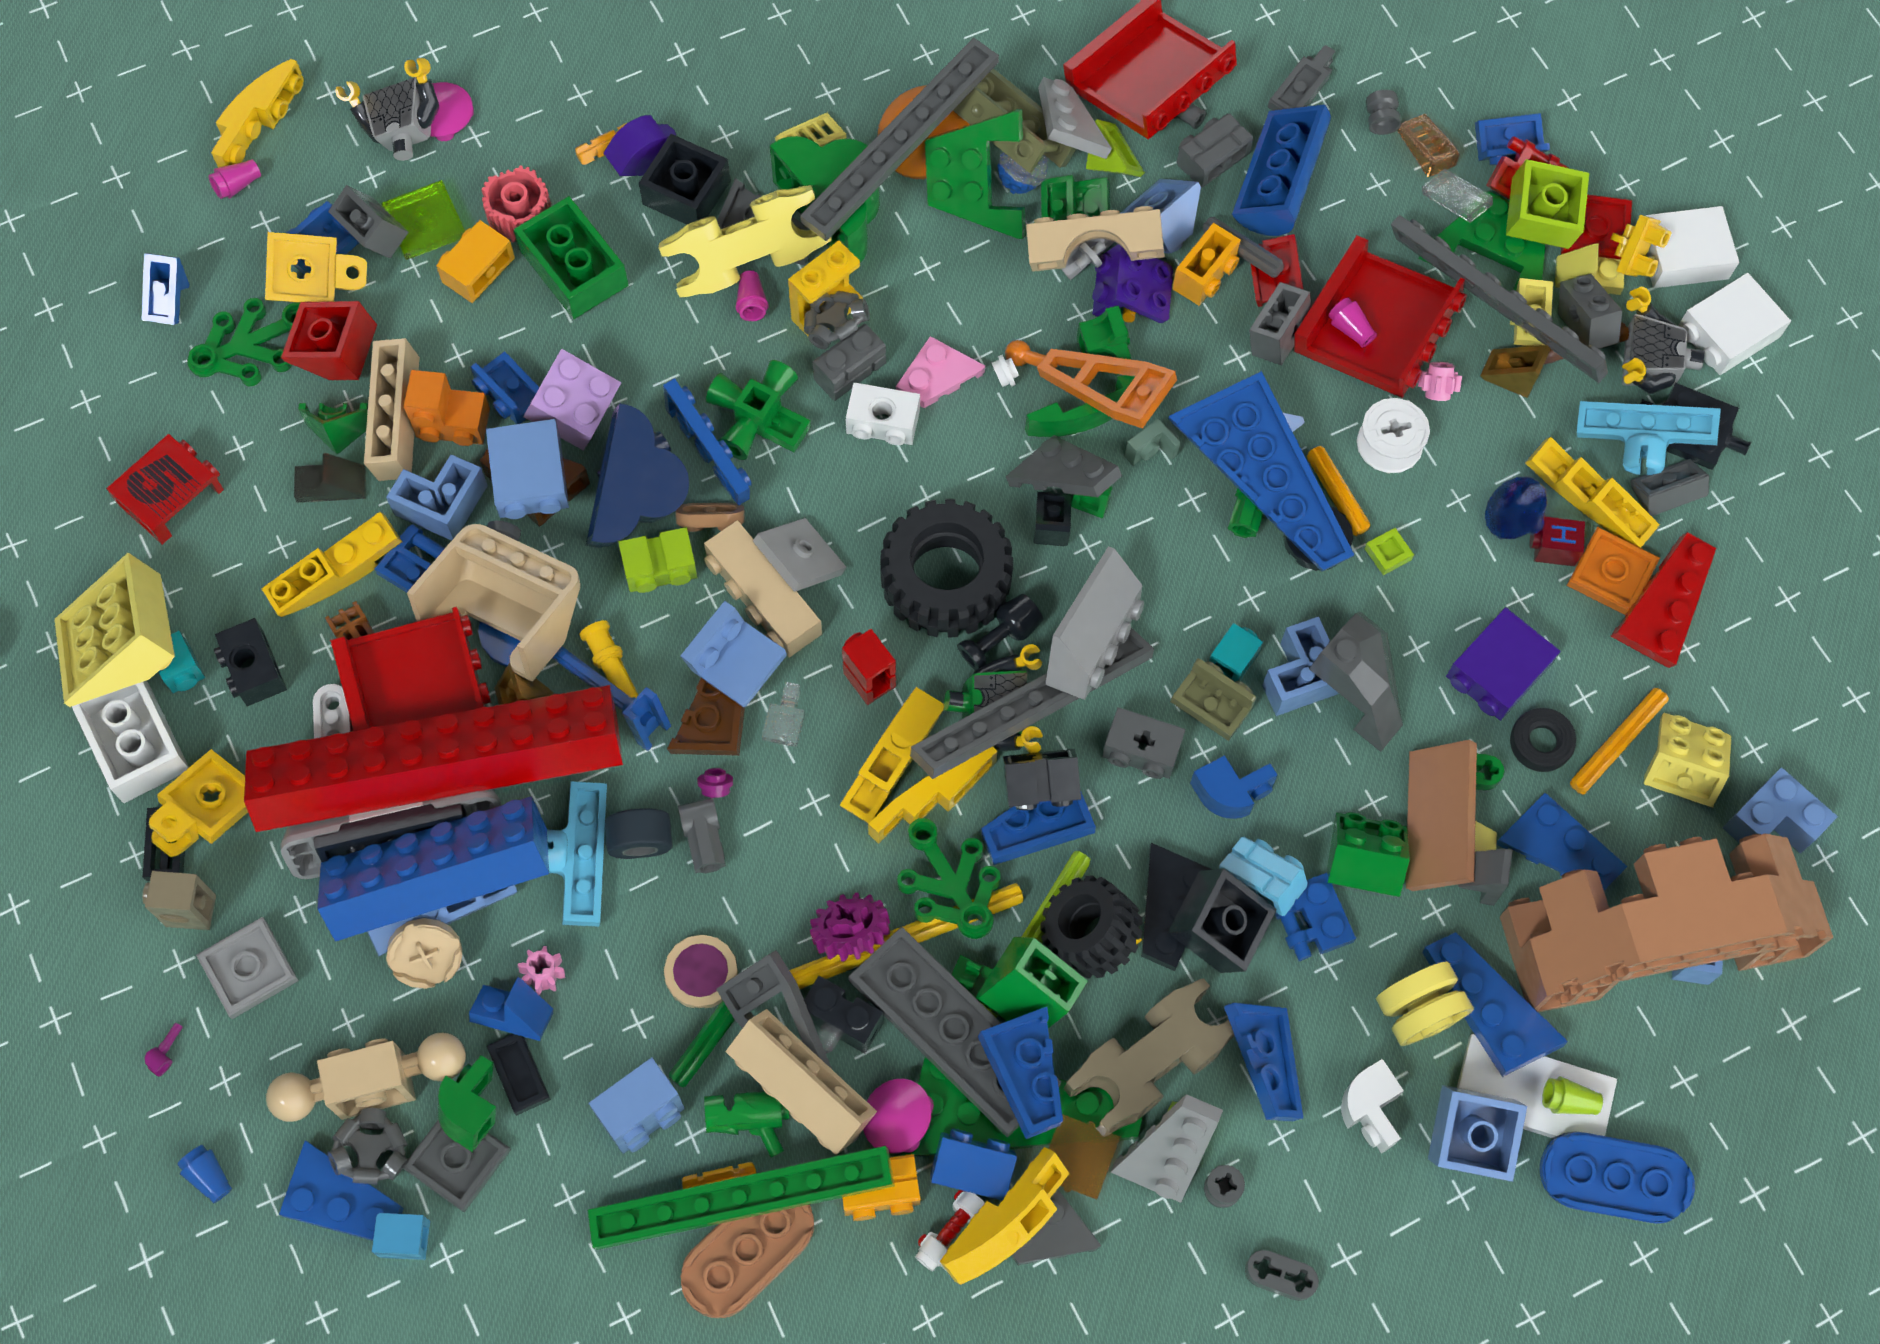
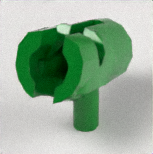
M765 1091L736 1093L734 1096L735 1104L732 1110L729 1111L725 1105L723 1095L704 1096L706 1133L718 1132L739 1135V1131L749 1130V1133L761 1137L771 1158L784 1151L773 1128H782V1120H789V1111L777 1099L769 1096Z

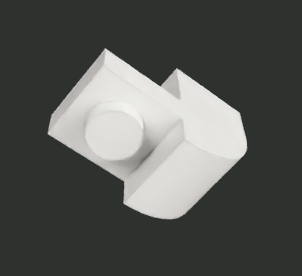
M1383 1059L1356 1076L1347 1087L1341 1104L1342 1117L1346 1127L1349 1129L1358 1122H1361L1364 1126L1361 1128L1364 1138L1373 1148L1377 1146L1381 1154L1393 1147L1401 1139L1381 1108L1397 1099L1404 1091Z

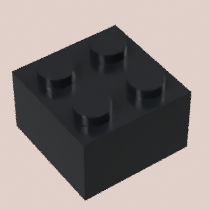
M670 134L639 181L642 204L686 225L706 218L731 182L729 162L727 158Z
M1224 868L1199 871L1168 934L1220 973L1246 972L1277 909Z

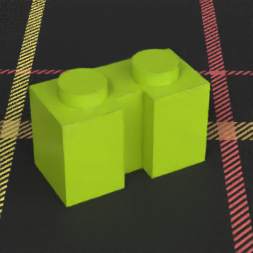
M687 527L661 532L660 536L646 539V536L618 541L630 592L646 593L655 590L658 586L667 584L679 586L690 582L691 579L698 578Z

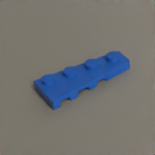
M1456 932L1424 948L1422 953L1430 966L1446 961L1450 963L1458 981L1448 993L1464 991L1467 994L1474 1010L1465 1017V1020L1502 1077L1564 1047L1568 1042Z

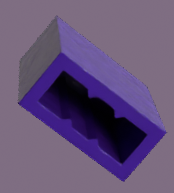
M1505 607L1453 663L1446 677L1450 679L1452 686L1457 691L1463 694L1467 693L1478 702V706L1484 713L1489 716H1495L1501 721L1550 668L1561 651Z

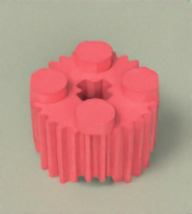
M520 165L513 172L509 170L505 174L500 172L499 177L497 175L489 176V182H484L485 187L482 188L484 196L482 197L483 207L489 226L507 239H511L513 243L516 240L514 233L516 227L551 207L545 183H542V179L537 178L536 171H530L529 167L523 169V166Z

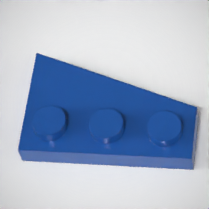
M1081 792V800H1073V804L1069 806L1056 807L1052 806L1051 801L1039 802L1037 808L1032 810H1017L1015 806L1011 807L981 828V834L993 865L1094 834L1096 826Z
M1232 1003L1224 1006L1266 1120L1296 1121L1303 1119L1287 1008Z
M305 1140L279 1215L373 1241L377 1214H402L404 1208L370 1184L352 1183L353 1178L342 1174L337 1176L332 1169L328 1156Z

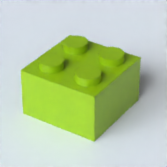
M1526 159L1512 177L1506 236L1569 249L1584 232L1589 173Z

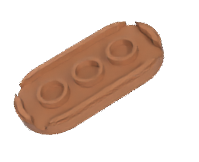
M810 1205L718 1224L689 1252L683 1263L681 1271L682 1292L691 1307L700 1314L711 1318H726L742 1311L808 1246L814 1231V1217Z

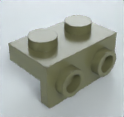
M1198 658L1193 664L1191 672L1174 693L1170 702L1229 741L1251 712L1256 696L1246 684L1240 681L1234 682L1225 676L1216 664L1209 661L1204 662Z

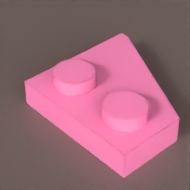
M930 336L896 385V390L920 394V406L926 408L938 401L941 396L949 395L960 389V384L975 376L978 379L983 376L985 365Z

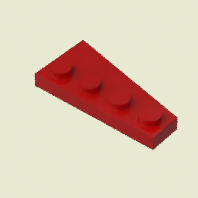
M1688 532L1680 536L1660 564L1659 571L1653 579L1648 581L1642 595L1625 614V619L1620 626L1615 628L1610 637L1667 668L1675 666L1716 548Z

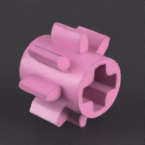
M1431 362L1427 371L1421 372L1418 387H1422V390L1426 391V398L1447 401L1450 400L1453 391L1460 392L1462 376L1458 375V372H1454L1455 365L1446 362Z
M543 946L541 951L534 953L527 950L528 959L526 963H518L519 972L526 974L522 977V980L529 986L532 985L538 995L541 994L542 990L551 989L555 992L557 978H565L564 969L558 967L562 963L560 953L552 956L548 953L547 946ZM542 967H546L543 969L542 974H536L540 973Z

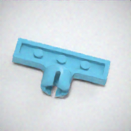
M1580 401L1577 437L1621 440L1625 444L1623 455L1625 470L1640 475L1642 458L1647 459V475H1656L1664 470L1666 448L1669 444L1717 445L1721 409Z
M571 781L568 825L562 830L547 829L549 873L559 874L564 879L562 925L597 927L600 925L607 784Z

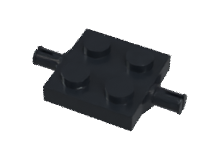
M1675 382L1668 399L1662 405L1720 408L1717 445L1672 443L1668 445L1666 452L1686 460L1691 459L1694 463L1711 470L1716 466L1725 448L1746 455L1751 442L1732 435L1733 422L1739 408ZM1643 398L1640 402V404L1644 405H1656L1654 403L1644 400Z

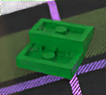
M1073 175L1041 180L1042 218L1050 217L1054 221L1067 220V216L1072 214H1086L1087 217L1100 216V213L1110 210V183L1107 177L1075 182Z

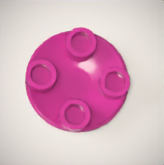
M437 82L433 83V87L439 102V110L431 125L430 136L436 137L439 141H449L454 137L455 133L462 130L469 123L474 115V107L471 97L462 87L453 83Z
M908 1079L887 1081L877 1087L867 1100L877 1112L863 1129L864 1134L875 1148L886 1146L889 1153L913 1152L918 1148L920 1140L928 1130L934 1108L933 1100L914 1081Z

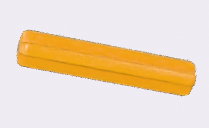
M1317 446L1308 452L1307 460L1338 511L1344 514L1351 524L1353 535L1358 536L1368 531L1370 527L1369 520L1325 448Z

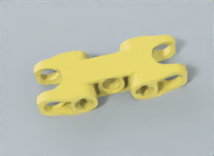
M812 185L793 189H781L761 196L750 204L755 217L720 229L716 217L711 216L687 224L675 234L659 243V250L662 257L686 253L696 258L699 263V268L694 274L676 283L679 297L714 293L732 286L740 280L737 266L768 254L771 255L774 265L781 267L804 259L813 251L832 240L831 237L825 241L811 230L799 229L791 220L792 215L797 209L815 200Z

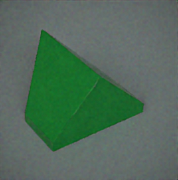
M299 403L298 410L305 424L337 455L366 432L367 403H360V409L350 413H346L347 403H343V406L339 408H331L323 403H319L318 416L310 413L306 403Z

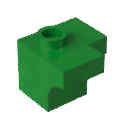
M1119 306L1106 308L1104 313L1095 319L1079 322L1077 342L1081 353L1131 359L1128 349L1130 344L1129 333Z

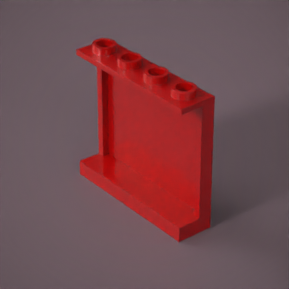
M1141 0L1063 64L1066 83L1073 87L1076 94L1149 140L1158 131L1163 130L1178 114L1187 110L1190 104L1203 93L1208 92L1217 81L1234 69L1237 65L1235 41L1231 40L1225 46L1220 47L1163 13L1161 0Z
M1356 235L1295 332L1294 352L1403 398L1408 388H1414L1418 383L1422 372L1420 368L1424 361L1429 363L1433 358L1437 348L1435 343L1438 338H1444L1447 335L1452 323L1450 318L1453 313H1459L1462 310L1467 298V294L1463 293L1465 279L1460 277L1455 287L1369 253V240ZM1345 298H1349L1352 302L1357 301L1372 329L1377 333L1375 339L1363 348L1331 324L1330 311Z
M453 607L452 613L347 640L345 637L330 640L353 731L486 707L485 704L491 703L486 682H479L476 671L482 669L477 648L471 650L467 636L473 635L468 614L462 616L458 607Z

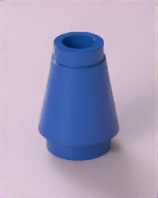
M204 1145L194 1148L177 1163L182 1170L180 1175L209 1198L213 1204L221 1200L232 1190L212 1149L207 1151Z

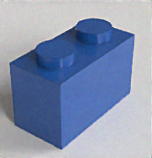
M951 1129L950 1134L941 1132L930 1174L931 1183L1003 1200L1009 1190L1017 1159L1015 1151L1009 1149L1010 1143L994 1138H988L987 1143L972 1140V1133L959 1129Z

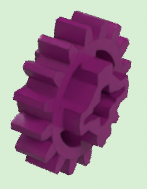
M854 893L852 899H847L843 894L840 895L839 901L835 903L828 900V908L826 910L817 909L816 914L818 918L810 920L812 927L810 934L813 944L816 945L819 954L826 952L827 958L830 960L836 955H840L841 961H846L848 955L854 954V957L858 960L864 951L872 954L874 953L873 945H883L885 943L883 935L890 934L888 925L890 924L887 909L884 908L881 900L874 902L871 894L867 895L864 899H860L859 893Z

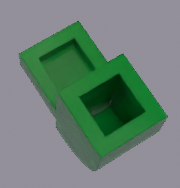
M482 1055L473 1065L467 1064L460 1072L456 1081L445 1076L441 1082L438 1094V1120L441 1128L449 1138L471 1152L476 1149L493 1127L496 1117V1106L480 1097L481 1093L492 1081L493 1062Z

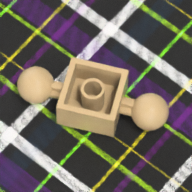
M435 1033L428 1036L420 1044L417 1052L407 1055L403 1053L394 1041L388 1042V1039L369 1041L365 1044V1048L350 1051V1049L334 1050L327 1054L328 1058L317 1060L320 1078L310 1080L306 1076L294 1072L285 1073L275 1078L269 1085L266 1093L267 1107L276 1118L286 1122H294L306 1117L312 1111L315 1102L324 1100L325 1105L341 1120L358 1116L364 1108L385 1109L415 1101L412 1076L423 1074L433 1081H442L445 1076L451 1079L454 1078L464 1067L466 1060L465 1048L457 1037L449 1033Z

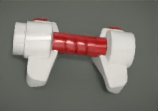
M959 1190L954 1195V1216L950 1218L949 1222L946 1223L938 1234L929 1232L928 1235L923 1234L918 1240L920 1248L915 1258L928 1270L933 1272L937 1266H941L946 1271L940 1260L946 1254L952 1240L966 1223H970L972 1217L985 1204L975 1193Z

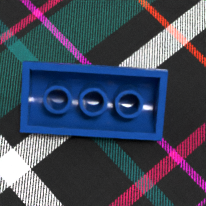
M1325 104L1268 112L1232 213L1236 221L1243 227L1267 236L1284 235L1293 229L1331 121L1330 112Z

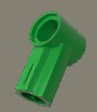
M1237 488L1235 494L1237 500L1228 530L1242 538L1256 537L1263 513Z

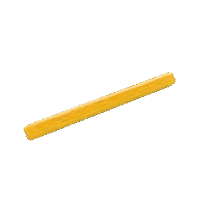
M1014 883L993 891L988 905V909L992 914L1021 904L1024 896L1020 886ZM938 919L928 923L915 921L902 926L918 943L958 928L957 924ZM973 919L969 923L977 921L978 919ZM900 928L890 931L888 935H883L884 941L886 942ZM874 944V945H873L874 952H875L881 945ZM864 951L858 960H856L854 954L848 955L846 961H841L840 955H836L831 960L825 956L789 971L796 980L799 989L814 984L818 976L827 979L856 968L872 954Z

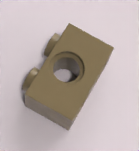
M152 871L150 883L147 882L143 889L145 908L165 927L210 930L216 894L197 874Z

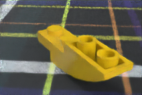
M290 59L262 74L240 92L216 121L221 137L211 152L218 168L242 163L249 145L259 136L261 126L264 125L274 129L278 121L285 117L288 105L295 94L301 91L304 83V78L296 60Z
M379 512L323 552L317 548L261 589L277 615L280 617L286 616L316 604L360 580L375 570L378 565L377 560L402 543V540L387 517L382 512Z
M917 687L913 690L860 769L858 777L842 800L840 807L866 823H869L877 816L905 769L913 760L910 757L911 746L927 738L944 711V704Z
M1044 1147L1029 1164L1027 1170L1013 1188L1007 1192L999 1206L986 1201L978 1213L972 1217L970 1223L957 1240L948 1248L940 1263L955 1282L961 1285L996 1267L1027 1243L1056 1212L1057 1208L1050 1198L1070 1173L1055 1152Z

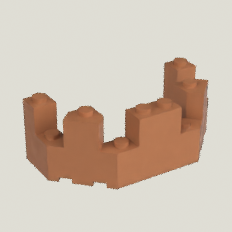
M1765 833L1762 835L1753 834L1740 839V844L1729 853L1736 873L1731 878L1717 838L1703 841L1702 837H1693L1680 842V846L1667 848L1666 844H1658L1644 849V854L1634 863L1643 894L1626 897L1621 900L1622 904L1609 908L1598 871L1579 869L1567 872L1561 876L1562 879L1539 887L1543 900L1531 902L1530 898L1514 900L1508 904L1509 907L1500 916L1524 999L1537 1012L1600 1000L1620 981L1732 958L1735 959L1738 971L1806 958L1833 939V935L1814 881L1802 880L1788 838Z

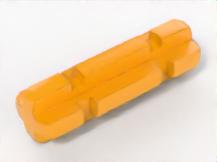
M623 124V125L617 127L618 131H619L625 124ZM611 130L590 140V145L584 143L576 147L575 152L580 163L586 165L594 161L595 156L598 158L604 156V151L618 131Z
M753 1162L738 1164V1168L735 1169L729 1166L702 1172L703 1176L699 1177L697 1174L685 1176L682 1178L683 1189L756 1174L755 1165Z

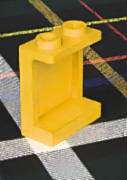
M837 241L788 279L791 320L803 332L805 313L810 311V304L826 292L830 295L836 294L837 291L857 294L859 299H863L849 284V275L860 267V260L840 241ZM849 307L847 315L851 313V307Z

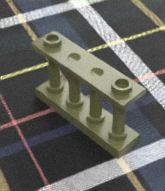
M994 68L953 110L972 125L994 116L997 117L1009 113L1015 109H1022L1023 139L1020 142H991L1029 173L1033 172L1043 154L1061 168L1067 166L1076 151L1075 148L1047 138L1042 107Z

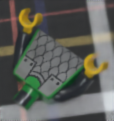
M1029 644L1022 649L1020 656L1013 654L1000 658L975 670L963 684L962 691H946L944 698L945 711L962 713L963 719L1026 685L1027 671H1021L1022 667L1027 666L1031 670L1039 669L1043 663L1041 659L1028 661V658L1031 654L1040 652V649L1034 644ZM1029 726L993 747L997 751H1016L1025 746L1029 753H1038L1041 750L1040 744L1029 741L1033 738H1042L1043 735L1038 727Z

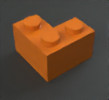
M411 370L404 409L416 438L432 443L443 440L453 441L462 446H470L472 444L483 445L490 412L485 393L451 390L445 373Z

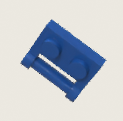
M415 525L407 527L400 536L402 543L390 550L375 568L377 575L406 593L431 565L409 551V549L416 546L434 558H437L445 549L424 536L423 531Z

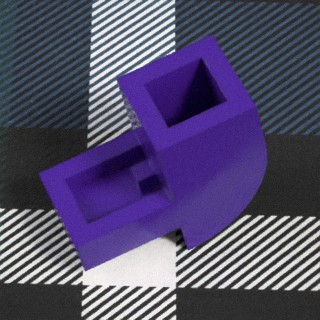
M651 115L640 116L625 124L614 135L603 154L619 176H643L670 134L676 135V132L668 124H657Z

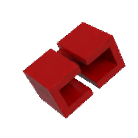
M872 629L863 634L858 632L850 636L842 647L843 674L868 706L896 687V660Z

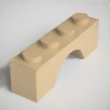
M1151 206L1137 207L1133 209V212L1121 214L1118 210H1107L1101 212L1100 216L1087 217L1086 214H1072L1067 216V220L1054 221L1050 217L1035 219L1032 224H1026L1029 264L1032 272L1066 268L1071 253L1080 244L1097 238L1108 239L1118 243L1127 252L1131 261L1165 257L1160 209L1153 210Z

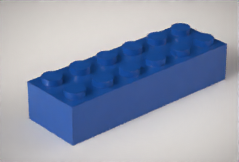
M532 796L521 800H511L502 806L486 811H476L467 817L451 822H442L423 831L407 833L382 844L369 845L363 850L344 856H334L328 861L321 862L317 909L336 942L548 875L547 828Z

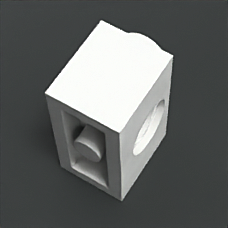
M853 383L846 414V434H852L854 437L864 440L870 438L881 439L892 445H912L920 412V394ZM879 414H886L890 416L889 418L883 420L876 418V416Z

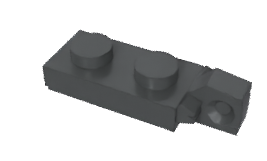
M1324 45L1315 58L1304 56L1270 98L1268 108L1274 111L1307 107L1329 80V76L1332 73V69L1329 66L1333 62L1332 58L1335 50Z

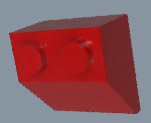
M359 301L300 302L281 358L289 364L328 380H359L377 328V323Z

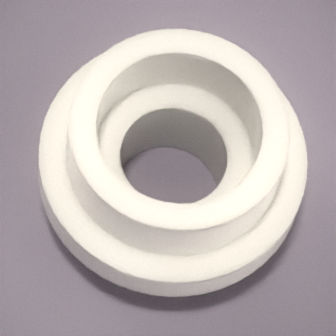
M1003 355L998 356L999 360L992 362V366L1002 387L1009 384L1011 387L1015 386L1014 378L1018 377L1019 374L1012 358L1005 360Z

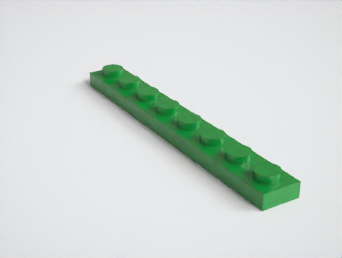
M886 1146L588 1209L592 1248L599 1250L894 1187L889 1151Z

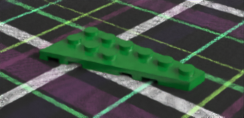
M925 1057L918 1084L933 1100L934 1108L931 1114V1121L927 1132L920 1140L918 1148L910 1153L901 1152L900 1156L914 1154V1156H935L941 1132L950 1134L951 1129L972 1133V1140L987 1143L988 1138L1010 1143L1009 1149L1011 1150L1044 1145L1061 1146L1069 1143L1133 1140L1139 1136L1142 1117L1135 1123L1124 1126L1103 1137L1096 1128L1100 1125V1121L1104 1116L1114 1109L1111 1096L1103 1089L1089 1087L1078 1095L1070 1097L1064 1090L1067 1081L1059 1079L1061 1081L1059 1094L1063 1116L1061 1125L1028 1139L1025 1138L1019 1126L1007 1138Z

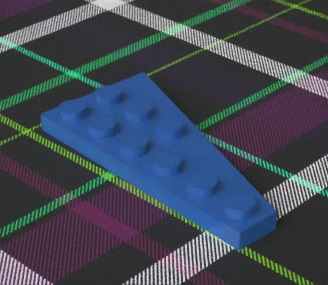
M1262 371L1168 417L1321 572L1354 556Z

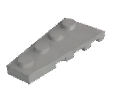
M1186 1094L1163 1115L1161 1122L1157 1126L1153 1125L1147 1130L1145 1137L1140 1142L1136 1141L1129 1147L1125 1156L1121 1155L1115 1160L1111 1173L1155 1191L1163 1198L1173 1199L1181 1203L1218 1125L1223 1110Z

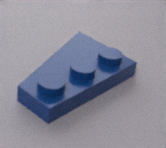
M1546 793L1496 843V845L1504 849L1510 848L1525 855V859L1537 865L1541 863L1558 871L1560 876L1579 869L1598 871L1603 890L1627 868L1618 857Z
M1047 1007L985 1029L978 1035V1039L1026 1139L1056 1128L1063 1122L1058 1080L1054 1075L1052 1061L1053 1044L1052 1039H1049Z

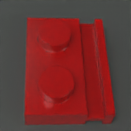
M1295 234L1264 240L1262 244H1258L1283 261L1284 269L1278 277H1271L1251 264L1257 306L1260 307L1263 306V303H1267L1280 282L1304 290Z

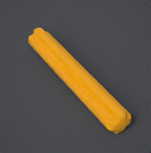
M1653 688L1572 778L1570 786L1579 794H1586L1668 702V695L1659 688Z

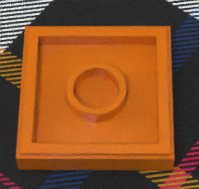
M1597 527L1566 586L1625 615L1642 595L1643 589L1648 583L1660 557Z

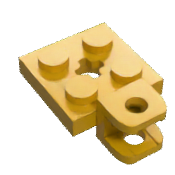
M268 232L265 300L298 303L334 302L335 289L359 290L366 285L367 261L359 256L336 254L337 238ZM298 259L305 260V266L311 267V272L305 273L304 279L297 278V273L291 272V265H297ZM347 268H355L358 271V277L356 279L349 278L346 274Z
M210 749L157 794L158 802L163 806L149 820V826L154 830L151 835L152 843L170 857L177 856L188 849L199 839L198 834L212 844L248 813L244 803L245 775ZM216 791L219 792L218 800L213 802L205 801V796L203 795L205 792L213 794Z

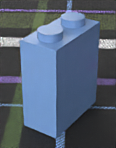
M555 419L486 429L494 503L500 518L519 519L526 514L539 512L553 514L561 509L569 508L560 434Z

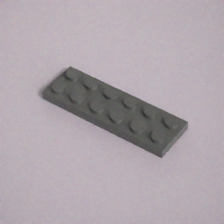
M901 927L849 975V982L877 1009L883 1011V1015L1008 1138L1019 1127V1124L978 1039L981 1031L999 1025L1001 1022ZM1057 1078L1059 1087L1061 1085V1081Z

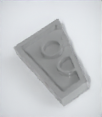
M1043 77L1038 89L1047 138L1107 159L1112 148L1073 87L1063 80H1051Z

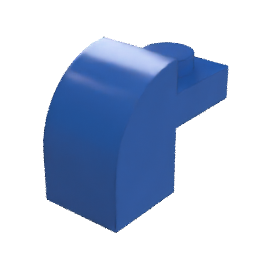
M1224 755L1194 771L1190 784L1209 811L1220 817L1237 819L1250 815L1254 806L1252 797L1254 801H1257L1273 791L1272 787L1278 775L1269 763L1239 779Z

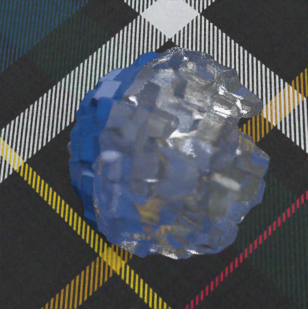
M1003 152L1000 154L999 164L997 165L1002 185L1010 189L1012 194L1028 193L1035 189L1046 178L1048 158L1042 155L1033 172L1029 173Z

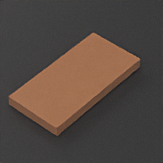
M1471 740L1409 752L1407 831L1410 861L1406 872V889L1419 891L1474 882L1477 743Z

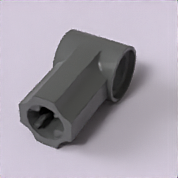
M709 798L678 805L684 836L688 837L695 873L706 874L725 867L724 852L718 834L720 826L714 799Z

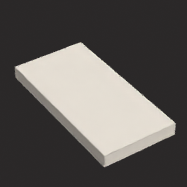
M1471 1034L1468 1039L1457 1088L1515 1099L1525 1104L1527 1111L1523 1129L1555 1139L1568 1132H1585L1605 1136L1617 1079L1545 1056L1502 1077L1477 1037ZM1561 1076L1601 1093L1603 1096L1601 1112L1598 1115L1552 1113L1542 1103L1545 1083L1549 1078L1557 1079Z

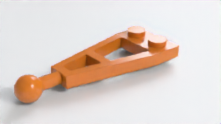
M1022 340L1010 342L1005 349L1006 360L1012 358L1015 366L1019 367L1025 364L1036 366L1040 377L1111 418L1142 429L1177 381L1174 370L1145 361L1050 349L1047 355L1031 351L1029 345ZM1059 365L1080 368L1081 370L1073 379L1056 368ZM1099 371L1135 377L1117 403L1088 387Z

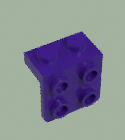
M1119 244L1099 256L1102 265L1099 268L1095 267L1096 282L1092 294V299L1094 300L1093 315L1099 317L1106 308L1119 306V308L1125 307L1158 323H1164L1169 319L1173 268L1170 264L1157 258L1131 261L1127 252Z

